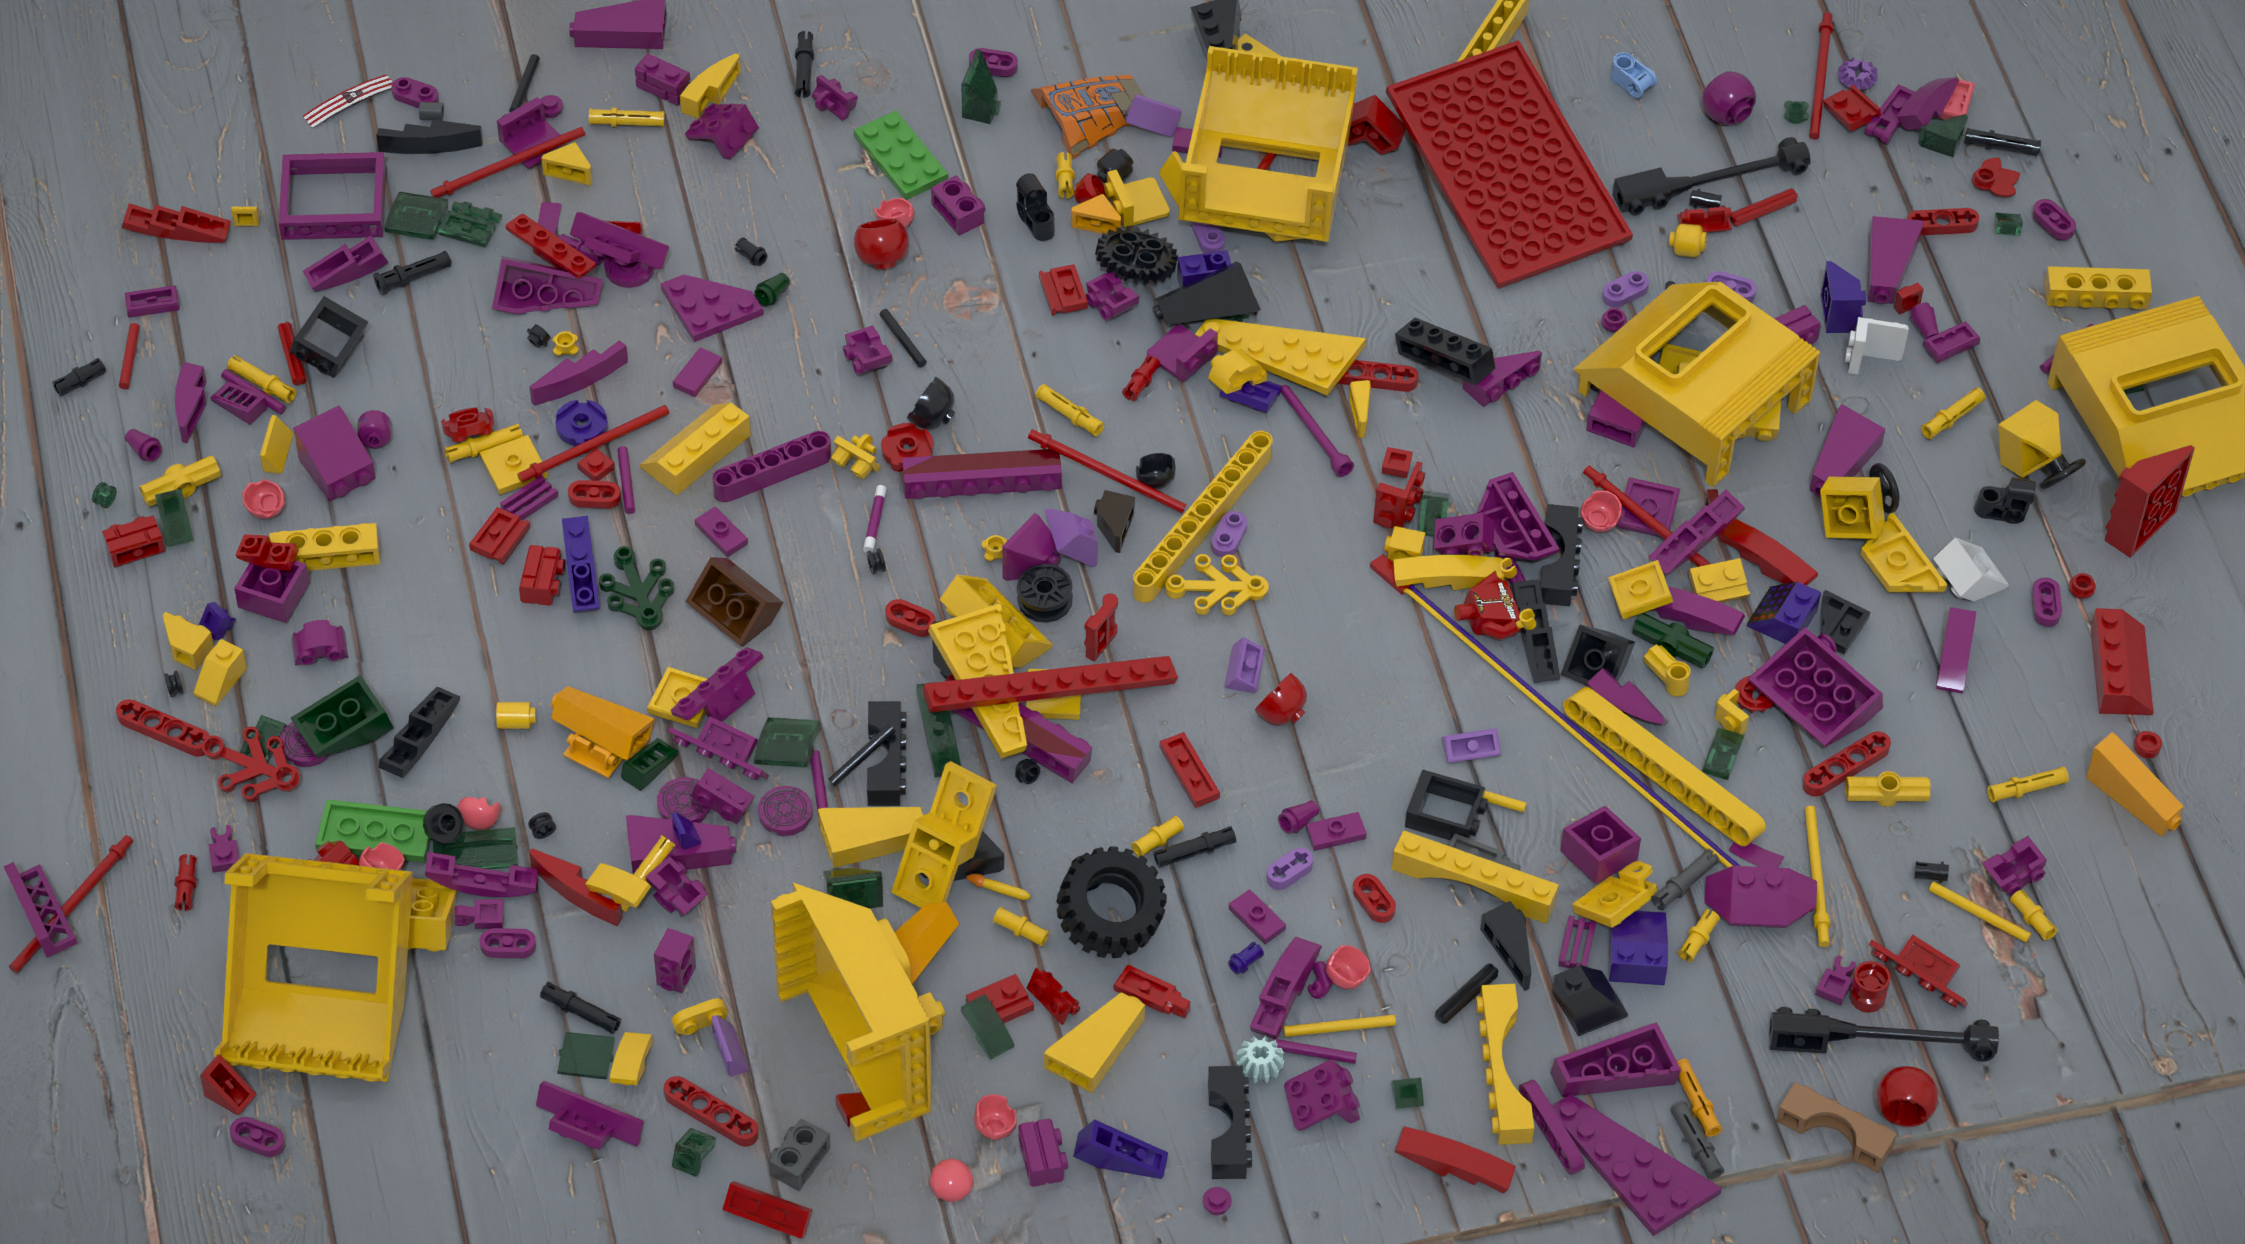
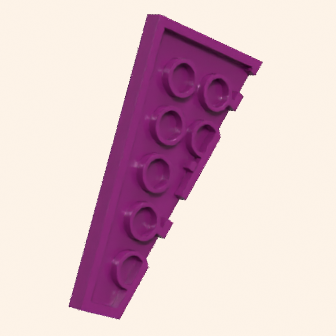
M1572 1094L1552 1105L1579 1151L1653 1236L1721 1194V1187Z

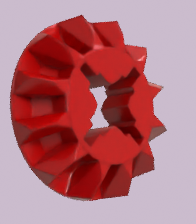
M1750 676L1742 678L1736 684L1735 689L1739 691L1738 702L1741 705V709H1750L1751 713L1754 711L1764 713L1766 709L1773 708L1774 703L1759 690L1758 699L1753 700L1752 694L1757 688L1748 681Z

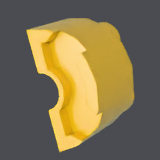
M1240 348L1231 350L1223 356L1217 355L1211 361L1212 368L1208 379L1226 394L1241 390L1243 384L1247 381L1252 385L1267 381V372Z

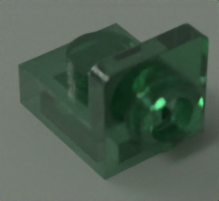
M690 1128L675 1144L672 1167L696 1177L700 1173L702 1160L715 1147L716 1137Z

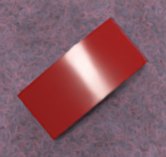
M244 534L235 556L242 561L261 567L291 571L299 549L293 543L271 542L267 535Z

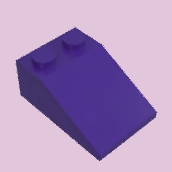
M1634 911L1622 920L1620 924L1613 928L1610 927L1609 982L1665 985L1668 969L1666 913Z

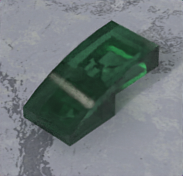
M261 715L255 728L261 734L259 742L268 763L273 754L266 746L267 740L272 736L280 737L287 725ZM253 732L251 737L248 736V739H253L256 733ZM244 741L239 753L253 758L248 743ZM274 742L271 748L276 749L279 742Z
M1718 728L1702 772L1728 780L1745 735Z
M986 994L961 1007V1013L976 1033V1040L990 1060L1014 1047L1015 1044Z

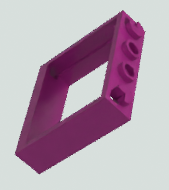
M384 152L283 155L279 208L281 240L383 237L386 184ZM375 173L373 213L289 215L291 175Z

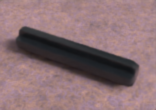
M1491 963L1486 964L1435 1011V1018L1442 1024L1449 1022L1481 992L1482 985H1489L1498 977V969Z

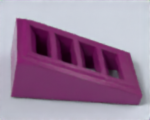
M229 381L210 397L212 402L249 425L267 410L265 397ZM228 391H230V393L224 398L223 396H224ZM236 395L237 397L231 401L230 399Z

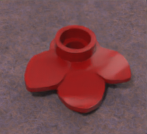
M1999 157L1985 160L1982 166L1974 172L1972 182L1974 186L1981 190H1989L1997 196L2009 197L2016 194V189L2013 186L2017 183L2020 172L2001 168L2002 164Z

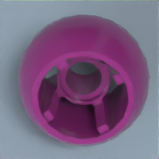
M1727 71L1718 75L1707 85L1702 94V104L1705 112L1713 121L1722 125H1732L1744 121L1750 116L1756 103V92L1751 81L1743 74L1734 71Z

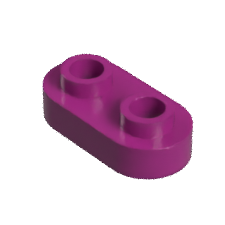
M977 48L969 54V67L977 73L1011 76L1018 69V59L1011 52Z
M408 77L398 78L391 85L393 98L399 102L419 108L420 102L439 103L438 91L431 85Z
M2041 199L2034 204L2033 218L2054 238L2068 240L2073 237L2076 222L2059 205L2049 199Z
M2051 578L2036 580L2032 590L2034 618L2043 626H2054L2060 621L2062 614L2060 586Z
M491 928L484 931L479 939L482 953L490 958H527L536 950L535 936L527 929Z
M240 1117L233 1121L230 1126L231 1140L241 1148L265 1157L277 1156L284 1150V1135L280 1129L250 1117ZM244 1133H249L247 1137L241 1136ZM269 1143H275L272 1146H266Z

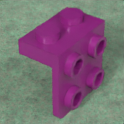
M538 97L524 103L521 107L509 114L503 115L497 120L499 141L513 155L560 136L545 120L544 105ZM567 144L526 160L522 164L526 168H532L542 162L541 158L544 154L564 147Z
M714 103L706 107L702 116L690 124V128L686 131L685 136L687 139H712L723 159H731L759 129V126L746 104Z
M1176 325L1147 350V356L1151 355V357L1155 356L1158 358L1160 367L1182 382H1185L1217 353L1218 333L1210 328L1202 336L1198 337L1182 325Z
M1330 1059L1285 1082L1284 1088L1296 1129L1299 1131L1305 1130L1335 1114H1338L1350 1124L1360 1120L1357 1109L1360 1107L1357 1096L1353 1093L1351 1086L1353 1078L1347 1068H1342Z

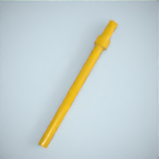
M1814 806L1805 807L1811 876L1813 880L1817 881V899L1813 922L1814 928L1818 933L1819 946L1828 947L1830 945L1828 929L1831 927L1830 915L1826 912L1816 808Z

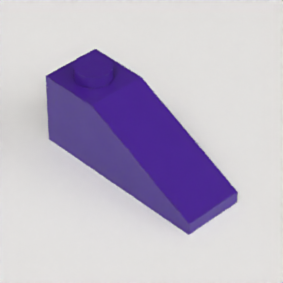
M1093 1120L1078 1132L1073 1157L1097 1168L1161 1179L1164 1177L1168 1152L1102 1122Z

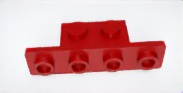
M520 214L506 224L507 231L531 246L534 254L555 268L566 270L576 278H581L596 267V263L525 214Z
M1912 934L1898 956L1874 940H1871L1869 943L1870 947L1874 950L1872 955L1884 963L1889 959L1897 965L1895 969L1908 978L1914 975L1920 979L1918 984L1929 992L1939 991L1944 995L1942 999L1955 1008L1958 1004L1964 1008L1968 1005L1963 997L1947 988V985L1960 968V964Z

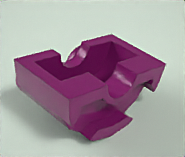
M1114 272L1105 273L1086 282L1088 304L1091 308L1096 307L1105 321L1132 309L1134 305L1139 303V296L1130 287L1125 288L1121 279L1114 277Z
M873 325L845 334L847 345L843 346V352L847 361L852 360V366L856 375L884 367L892 362L891 352L886 345H882L880 335Z
M315 620L303 624L304 629L292 634L295 666L310 665L319 657H326L330 661L349 658L346 634L341 625L336 627L330 625L329 620Z
M2026 836L2013 844L2006 853L2002 855L1996 854L1982 864L2001 890L2012 896L2031 881L2033 883L2038 882L2045 876L2046 872L2043 868L2046 865L2047 859L2029 836Z
M668 856L646 876V882L653 886L656 892L652 896L669 913H673L676 910L679 912L680 917H683L708 893L700 881H691L685 876L686 869L679 861H674Z

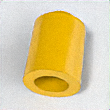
M497 702V729H531V724H536V707H531V702Z

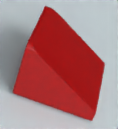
M862 1092L844 1093L835 1096L836 1107L847 1127L850 1126V1118L871 1110Z

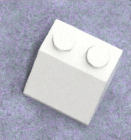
M1955 537L1933 558L1939 566L1937 568L1938 572L1943 578L1949 580L1952 584V592L1960 599L1965 598L1974 602L2010 586L1982 547Z

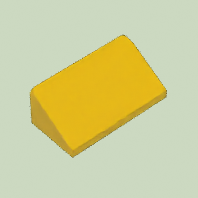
M1174 151L1160 169L1159 175L1179 207L1183 161L1179 154Z
M272 415L270 418L260 459L264 472L281 474L285 467L293 432L276 415Z

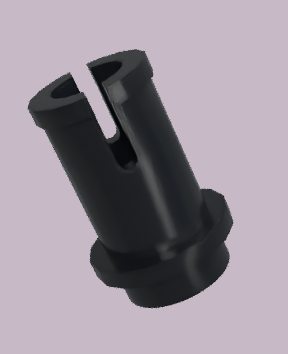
M1697 189V191L1692 190L1689 205H1694V208H1697V206L1704 208L1720 207L1722 195L1701 192L1700 189Z
M744 237L737 241L735 245L737 246L735 247L736 252L748 258L752 265L761 266L767 259V253L763 247L755 246Z
M1916 861L1914 879L1939 880V883L1948 881L1949 865L1944 864V861H1941V864Z

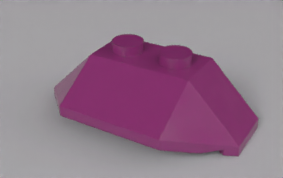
M1514 472L1490 479L1477 513L1484 512L1494 521L1493 546L1497 553L1501 556L1537 560L1559 552L1558 545Z
M1731 866L1706 876L1705 904L1730 925L1787 928L1808 912L1816 909L1817 881L1790 868Z

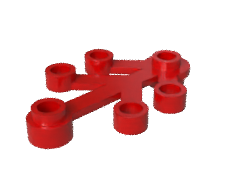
M253 726L247 727L243 731V738L248 743L253 758L227 748L223 740L215 735L207 737L202 743V750L209 759L223 758L246 767V769L233 774H223L219 777L218 786L223 792H231L235 789L236 784L262 774L270 777L255 785L246 784L242 788V796L248 802H255L260 794L275 788L281 791H291L300 782L298 769L287 763L283 752L285 744L278 736H272L266 743L268 750L274 756L277 766L274 767L267 764L259 742L261 734ZM250 733H256L253 739H248ZM274 742H280L278 748H271ZM214 747H220L216 753H211ZM285 776H291L288 782H283ZM231 780L229 786H223L224 781ZM249 790H255L252 796H247Z

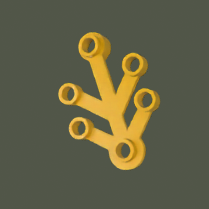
M1200 554L1195 558V569L1203 572L1213 581L1184 580L1180 575H1172L1165 582V593L1172 599H1179L1186 594V591H1209L1212 593L1207 597L1201 596L1196 598L1194 602L1195 612L1205 615L1212 606L1223 599L1221 601L1222 613L1233 615L1236 613L1237 608L1247 600L1258 601L1263 599L1268 593L1269 584L1265 578L1258 575L1250 576L1237 565V558L1235 556L1225 555L1221 560L1222 570L1231 573L1239 580L1230 581L1211 565V559L1208 555ZM1230 592H1240L1234 598H1224ZM1204 604V605H1206V606H1205V607H1200V606H1198V605Z

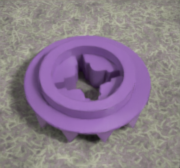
M1852 57L1850 61L1844 60L1842 66H1839L1838 77L1846 87L1850 88L1851 85H1855L1859 90H1864L1876 83L1878 77L1877 68L1873 67L1872 62L1866 63L1863 58L1859 61ZM1857 70H1861L1860 75H1858L1857 78L1855 72Z

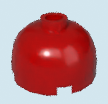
M1291 672L1255 708V711L1262 719L1273 725H1284L1290 720L1296 723L1305 713L1302 709L1307 701L1305 686Z

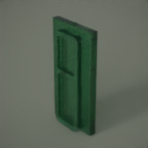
M515 827L462 832L456 841L448 844L433 842V853L455 856V864L483 869L508 868L510 865L518 866V846L516 844Z

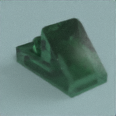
M181 489L156 494L155 499L167 547L193 541Z

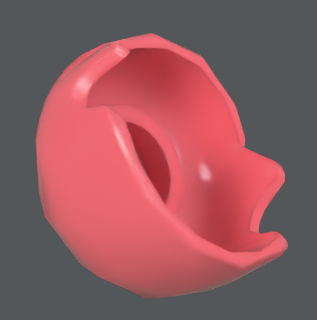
M893 198L888 201L882 200L879 209L874 208L877 220L896 219L905 228L911 223L915 214L912 204L904 198Z
M266 479L256 483L250 482L242 493L244 506L251 515L258 519L273 518L279 515L285 506V494L280 486Z
M1597 490L1583 502L1580 516L1583 518L1584 525L1596 533L1608 532L1620 520L1622 504L1613 493Z
M464 797L457 805V809L462 814L464 824L476 831L492 828L502 811L499 802L489 806L485 797L480 799Z
M379 843L374 849H370L368 846L363 851L359 859V866L401 870L405 858L396 847L386 843Z
M1349 945L1339 946L1328 958L1325 965L1329 979L1343 989L1357 988L1364 982L1371 971L1369 960L1365 954L1354 946Z
M996 1094L983 1096L976 1104L974 1124L977 1130L986 1138L1000 1140L1010 1136L1017 1125L1016 1110L1010 1108L1007 1098Z
M953 1158L939 1162L933 1168L929 1178V1186L936 1198L948 1202L961 1201L970 1193L974 1183L969 1167L962 1161Z

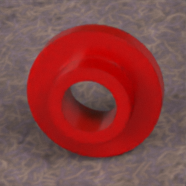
M2085 573L2075 575L2069 582L2070 592L2078 598H2089L2096 589L2093 578Z

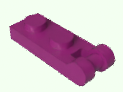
M1898 84L1881 106V116H1874L1872 118V121L1866 127L1865 134L1870 137L1876 136L1880 138L1881 142L1889 144L1894 133L1901 125L1896 116L1915 92ZM1880 125H1883V126H1885L1886 128H1885V130H1884V129L1880 128L1879 126H1880Z

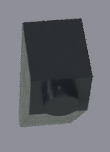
M1509 901L1482 914L1480 930L1523 990L1526 991L1530 988L1531 981L1526 918L1520 909H1516L1513 903Z

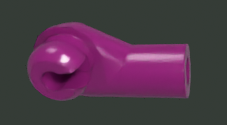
M1324 961L1316 962L1312 968L1317 979L1313 985L1309 984L1308 992L1315 999L1325 997L1333 985V982L1327 976Z

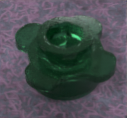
M1786 101L1784 103L1786 108L1784 117L1790 123L1800 124L1808 120L1809 114L1807 109L1809 105L1807 102Z

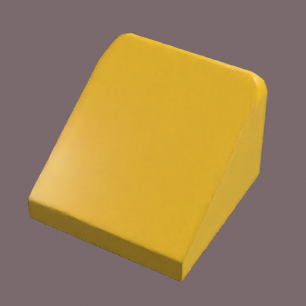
M231 207L234 226H260L261 212L258 207Z

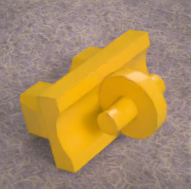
M866 433L861 438L854 435L851 439V442L854 444L840 436H837L833 441L836 449L831 456L832 461L844 468L851 458L854 459L856 462L850 470L860 479L864 480L871 470L877 473L881 468L876 463V458L871 455L875 453L877 448L871 445L873 437Z

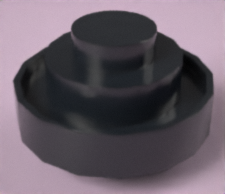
M441 803L432 806L426 811L423 818V828L431 841L437 844H448L456 841L461 836L464 829V820L457 807Z

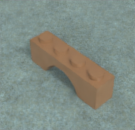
M1796 1082L1781 1103L1776 1122L1800 1134L1816 1127H1828L1839 1131L1849 1140L1852 1146L1853 1161L1879 1173L1893 1150L1897 1133L1893 1132L1888 1126L1878 1124L1866 1118L1862 1113L1852 1111L1842 1106L1838 1101L1828 1099L1816 1093L1812 1088L1802 1086Z

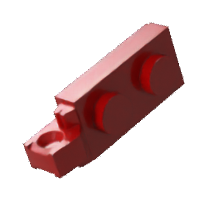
M1129 964L1113 985L1114 991L1122 992L1127 996H1134L1146 1006L1161 1013L1164 1012L1169 1015L1172 1012L1174 1015L1186 1018L1191 1010V1001L1181 997L1182 993L1176 990V986Z

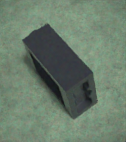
M323 296L294 338L290 353L298 360L305 361L316 367L321 373L335 378L363 337L368 321ZM318 319L350 336L337 358L305 340Z
M1422 769L1406 812L1405 827L1447 840H1451L1455 833L1469 839L1471 835L1476 837L1480 826V821L1477 820L1479 814H1485L1488 799L1484 798L1485 787ZM1429 793L1472 805L1466 825L1422 813Z

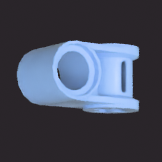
M1622 52L1614 56L1610 78L1632 97L1640 98L1646 89L1652 88L1657 84L1655 73L1636 60L1631 54Z

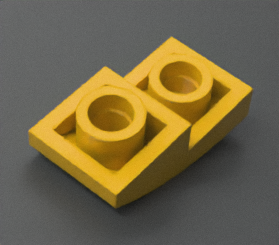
M603 863L598 865L585 883L590 891L610 895L615 903L635 908L651 888L650 884L641 878Z
M624 1033L613 1061L609 1078L610 1083L623 1085L638 1084L646 1069L645 1058L653 1045L652 1034Z

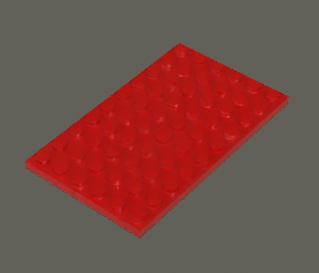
M1519 40L1386 87L1387 96L1498 289L1632 240L1633 233Z

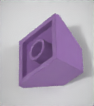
M1047 508L1044 512L1057 552L1089 566H1096L1098 541L1093 523L1089 519L1073 513Z

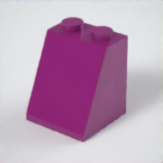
M340 405L293 428L299 461L329 501L342 497L348 492L376 479L373 461Z

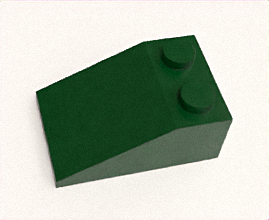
M361 675L290 718L317 758L371 743L394 729L387 713Z

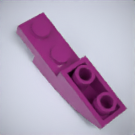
M1295 937L1275 965L1259 997L1261 1003L1250 1025L1252 1032L1278 1039L1296 996L1301 995L1322 948L1320 944L1299 937Z

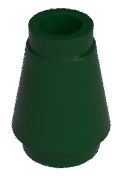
M779 273L757 284L754 295L761 305H773L787 286L790 285V280L786 274Z

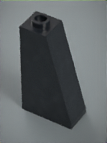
M1237 261L1153 299L1156 306L1152 307L1157 320H1162L1167 325L1253 313L1261 310L1243 267Z

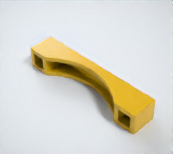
M1404 830L1393 851L1392 870L1417 879L1428 877L1445 878L1473 885L1498 897L1505 903L1511 901L1516 909H1520L1525 917L1545 924L1548 923L1556 905L1559 884Z
M1515 984L1482 985L1481 994L1476 996L1475 1003L1476 1012L1482 1015V1020H1479V1036L1485 1038V1044H1482V1060L1488 1061V1068H1485L1486 1085H1491V1092L1488 1093L1489 1110L1494 1109L1495 1116L1491 1117L1492 1134H1497L1498 1145L1532 1143L1534 1121L1531 1103L1512 1084L1505 1070L1502 1058L1503 1043L1517 1020L1518 1001Z

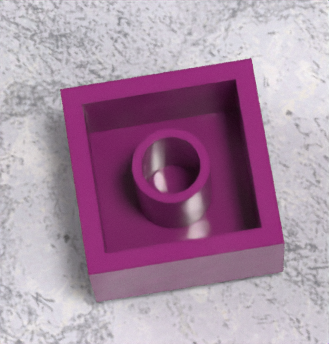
M294 561L291 571H284L249 563L234 588L238 608L287 623L310 584L306 564Z
M1603 806L1563 828L1560 851L1597 884L1629 864L1638 861L1641 838L1607 806Z

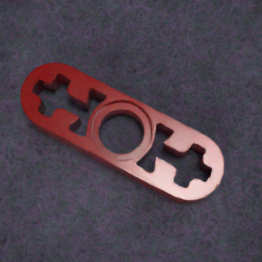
M1971 208L1916 210L1910 212L1907 219L1923 221L1921 236L1972 233L1977 229L1979 214ZM1945 219L1949 224L1941 225L1936 220Z

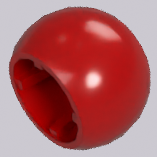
M883 219L870 221L859 225L854 235L856 254L863 263L873 264L875 269L895 266L896 261L903 259L908 251V233L899 220Z
M1911 1066L1897 1067L1887 1072L1880 1080L1876 1091L1877 1105L1881 1114L1889 1122L1903 1127L1918 1126L1928 1121L1934 1114L1938 1105V1089L1933 1078L1924 1070Z

